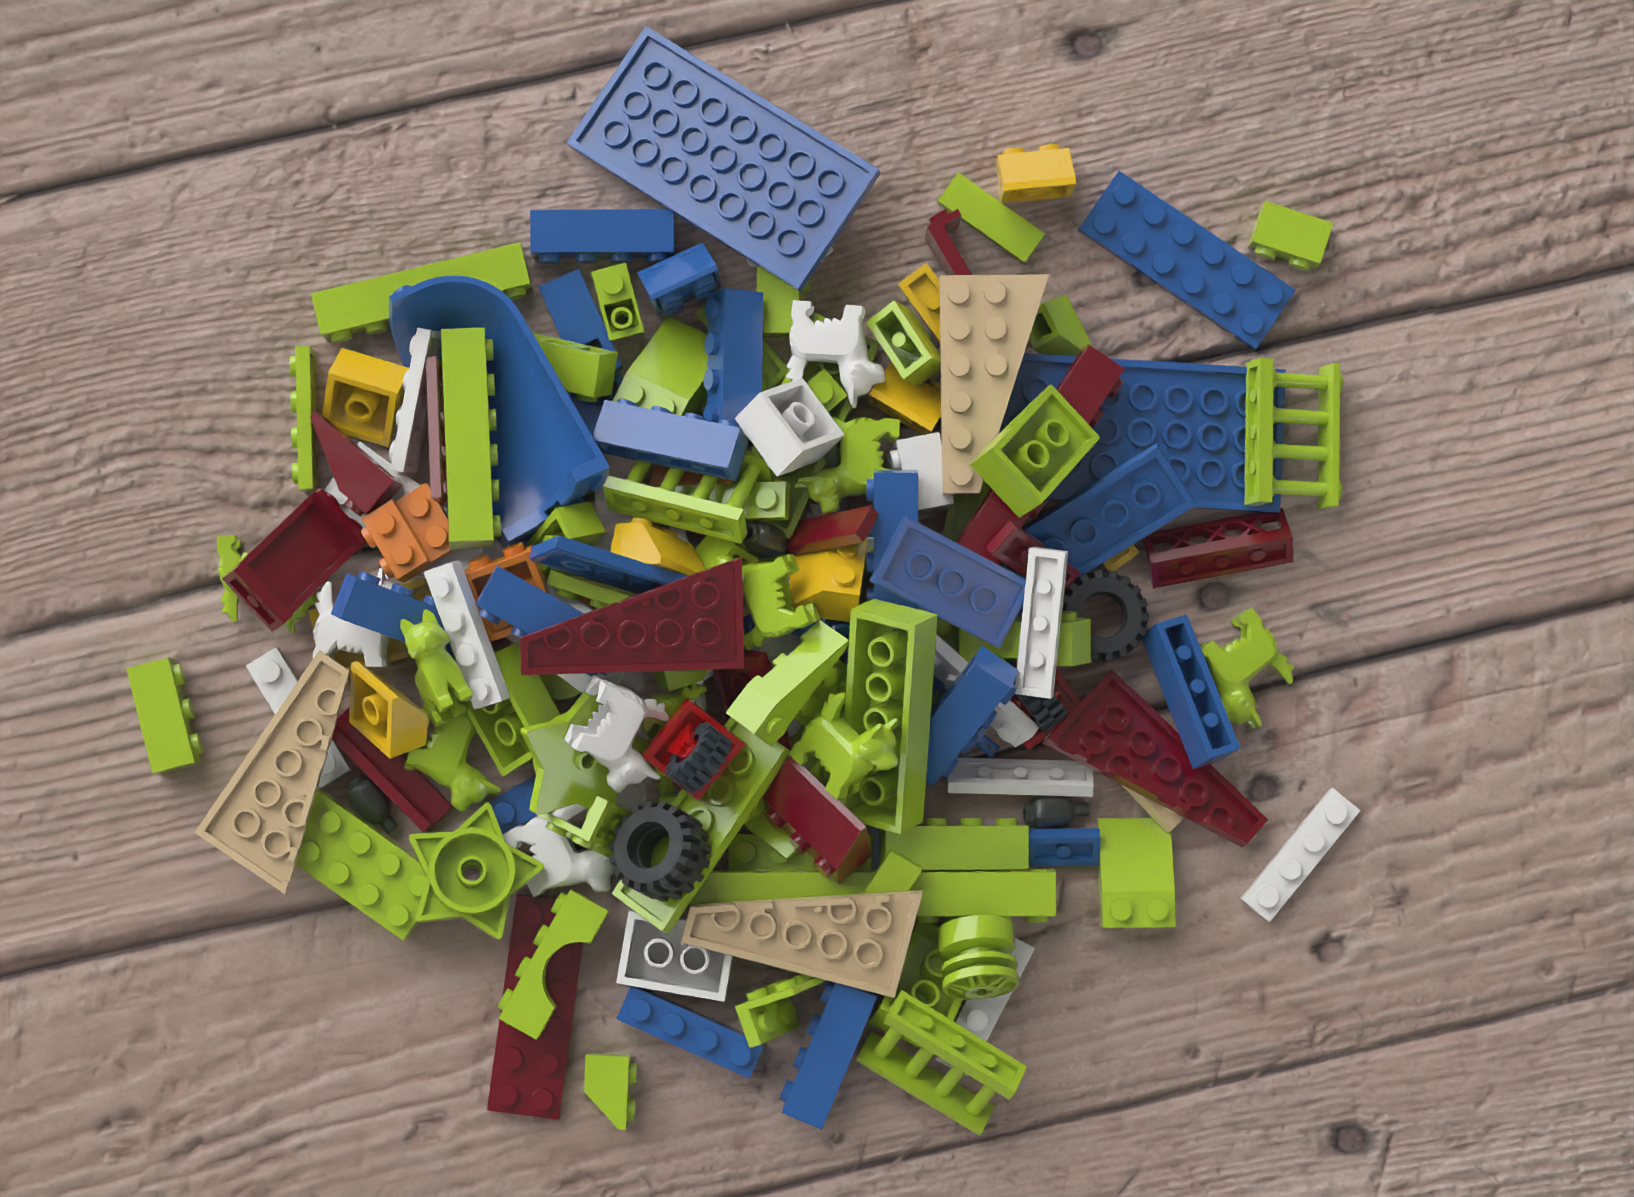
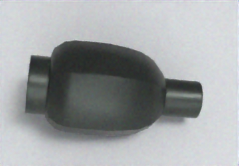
M766 521L746 523L747 535L743 544L751 554L762 558H774L782 553L785 555L792 554L786 548L789 540H787L783 530Z
M359 773L344 785L348 790L347 799L349 803L367 822L379 823L387 834L399 826L390 815L391 802L388 796L369 777L365 778L362 773Z
M1041 795L1034 797L1030 804H1023L1022 815L1026 826L1032 825L1035 829H1063L1071 825L1076 817L1089 816L1090 808L1088 802L1074 803L1066 796Z

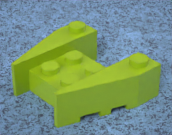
M821 620L800 637L803 643L788 656L782 653L773 661L775 667L763 678L759 675L755 676L745 686L726 712L771 747L784 735L789 724L795 719L801 726L789 741L792 749L795 742L802 738L805 726L821 715L824 702L828 700L829 694L846 693L847 665L841 662L839 658L849 646V640ZM845 701L840 712V716L843 719L845 713ZM807 754L808 760L803 766L826 787L831 773L825 771V766L820 765L821 759Z

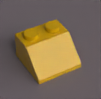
M1047 144L1040 146L1039 151L1025 152L1024 148L1015 147L1005 149L1002 155L997 156L996 168L1001 203L1071 197L1076 185V178L1069 148L1060 149L1059 144Z
M341 348L328 372L322 415L345 435L389 448L396 428V414L398 408L403 404L405 394L403 378L409 368Z
M890 362L884 371L886 380L874 385L869 393L868 403L890 417L900 419L902 424L921 435L934 433L941 421V384L931 380L929 384L924 382L920 386H916L904 380L894 364Z
M632 518L631 523H616L610 550L612 553L685 576L706 569L692 544L677 538L678 533L675 531L656 529L653 527L652 521L642 518Z
M868 539L862 543L794 555L800 570L791 575L789 579L791 587L788 589L793 592L790 598L794 601L791 607L796 608L803 604L814 603L820 618L850 622L851 609L860 604Z
M358 661L351 663L349 722L390 759L425 746L427 742V728L429 727L428 715L425 711L416 706L387 679Z

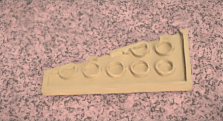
M1049 274L946 275L939 277L942 495H978L980 493L983 478L970 466V463L999 433Z
M320 650L194 832L283 894H287L351 674L350 670Z
M923 890L691 904L681 942L895 998Z

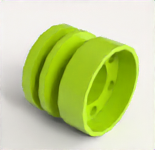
M973 915L950 920L940 926L937 931L939 953L941 958L947 960L941 966V973L945 977L942 980L943 991L946 995L963 1000H981L1006 995L1017 989L1020 985L1019 975L1016 971L1018 963L1016 957L1010 955L1016 949L1014 926L1011 920L995 915Z

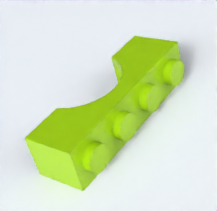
M573 889L567 895L561 892L551 909V912L556 914L550 927L543 924L533 941V944L538 946L532 959L525 956L515 976L521 978L514 991L507 989L497 1008L503 1010L498 1019L536 1040L540 1038L557 1007L550 997L545 983V973L549 960L559 948L566 944L574 942L592 943L610 912L608 908Z

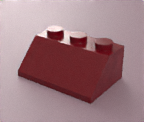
M789 756L763 797L766 809L764 816L776 830L782 828L790 835L788 839L799 853L804 854L807 852L814 859L813 864L825 878L831 876L840 885L872 856L867 828L838 799L836 800L825 789L826 787L803 765H799Z

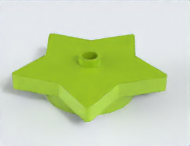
M585 690L568 712L558 715L550 722L521 728V734L533 756V765L536 772L529 810L536 815L545 814L574 804L590 809L597 796L616 804L617 792L607 782L609 769L599 763L587 751L581 752L574 749L564 739L571 724L588 726V719H593V711L598 712V705H604L596 701L598 694L593 696ZM636 735L631 746L641 754L649 744V741Z
M488 802L454 832L410 834L409 836L410 844L426 875L425 885L416 914L417 923L463 918L495 940L500 941L503 936L510 897L544 870L542 862L505 842L492 806ZM470 868L476 869L479 873V877L475 881L466 880L464 876L465 872Z

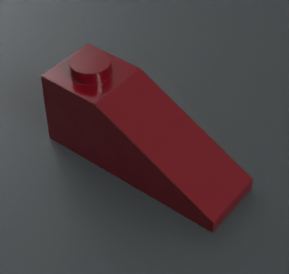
M314 411L310 418L338 489L348 498L345 501V505L361 517L364 513L368 515L390 501L403 484L325 416Z

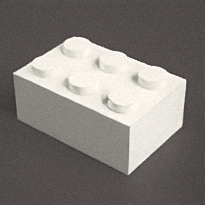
M629 910L616 983L724 1002L726 1000L733 956L682 943L681 940L687 919L679 918L668 935L634 910Z

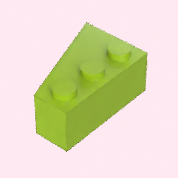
M1062 611L1057 666H1077L1091 662V619L1077 618V613L1074 611ZM1022 614L1017 615L1000 649L959 628V655L969 663L981 646H983L1005 662H1018Z

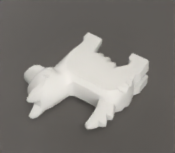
M793 300L791 312L793 326L789 335L792 356L787 364V368H790V371L786 377L792 379V381L803 378L804 369L808 361L836 363L839 366L840 380L848 394L849 402L852 408H856L858 396L868 394L873 385L886 380L882 365L875 364L869 361L868 349L862 321L865 318L864 307L846 305L841 321L833 318L832 321L825 318L824 322L817 320L814 324L809 318L814 313L812 302Z
M379 569L377 577L381 578L379 585L391 589L393 583L396 582L390 581L383 569ZM327 581L322 591L316 592L319 602H316L315 606L319 617L313 630L316 643L313 658L320 650L334 659L337 651L343 650L354 654L364 653L366 667L389 668L387 649L390 637L333 616L331 614L334 607L332 583Z
M593 675L586 692L593 696L598 694L596 701L604 705H598V712L593 711V719H588V726L571 724L564 738L565 741L578 751H587L599 763L609 769L607 775L608 785L617 793L622 792L629 784L642 782L646 777L659 780L660 776L650 768L640 752L631 745L644 717H652L666 722L670 719L665 711V704L657 703L655 699L643 700L630 689L619 685L616 686L607 679Z
M574 804L555 810L551 814L569 821L587 808ZM539 816L534 817L525 826H516L503 834L505 842L516 849L521 847L522 843L532 845L530 851L534 854L532 857L544 864V870L527 883L533 897L545 893L547 889L572 886L579 883H587L596 893L611 890L610 877L614 874L613 871L616 867L610 864V858L593 850L577 851L570 838L545 828L547 820Z

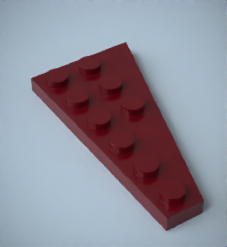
M742 557L521 636V675L744 669Z
M1112 669L1043 742V744L1240 847L1248 844L1268 821L1211 764L1193 769L1179 733Z

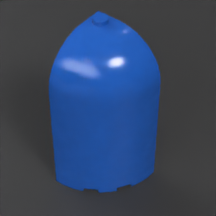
M441 276L428 279L414 286H402L389 296L390 327L398 354L405 367L410 368L412 358L409 350L410 342L416 334L417 328L440 332L441 329L485 328V339H493V361H486L487 374H494L495 396H488V409H496V431H489L490 444H497L498 466H491V480L499 479V501L492 502L493 515H500L501 537L497 538L503 549L522 542L525 546L555 508L584 503L583 496L590 489L596 491L601 487L608 475L610 466L521 312L506 294L495 286L476 278ZM441 344V349H440V354H439V359H440L441 361H442V344Z

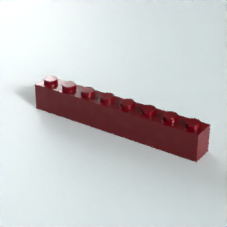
M1088 344L1080 350L1055 389L1093 428L1104 413L1100 406L1105 398L1108 396L1112 399L1123 384V380L1119 377L1125 368ZM990 488L957 538L956 543L1004 567L1005 563L993 556L986 546L1009 520L1022 527L1028 517L1034 519L1043 507L1045 500L1042 504L1019 518L996 492Z

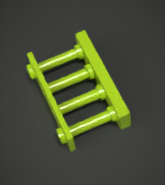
M1258 358L1247 362L1244 505L1260 506L1272 502L1274 494L1317 496L1318 510L1339 506V500L1343 493L1342 482L1339 480L1340 393L1343 390L1344 384L1343 376L1340 373V363H1331L1320 367L1318 375L1277 373L1274 369V358ZM1275 387L1318 390V411L1276 408L1273 404V390ZM1275 423L1318 425V446L1276 444L1273 440V425ZM1275 458L1318 461V482L1275 480L1273 476V461Z
M746 450L738 477L741 478L727 504L708 501L719 479L718 477L704 475L694 495L688 496L674 492L685 472L684 470L670 468L661 486L656 488L641 484L651 463L637 460L627 479L608 476L603 489L607 509L610 511L742 544L747 535L744 509L741 508L755 481L774 482L775 478L773 470L766 465L759 451Z
M903 990L896 997L883 1022L890 1027L883 1038L871 1031L856 1058V1061L979 1136L982 1134L995 1107L989 1101L996 1093L1010 1100L1015 1094L1027 1068L1026 1065ZM902 1036L921 1046L914 1057L895 1046ZM934 1054L953 1065L945 1076L926 1065ZM965 1073L984 1084L976 1095L957 1084Z

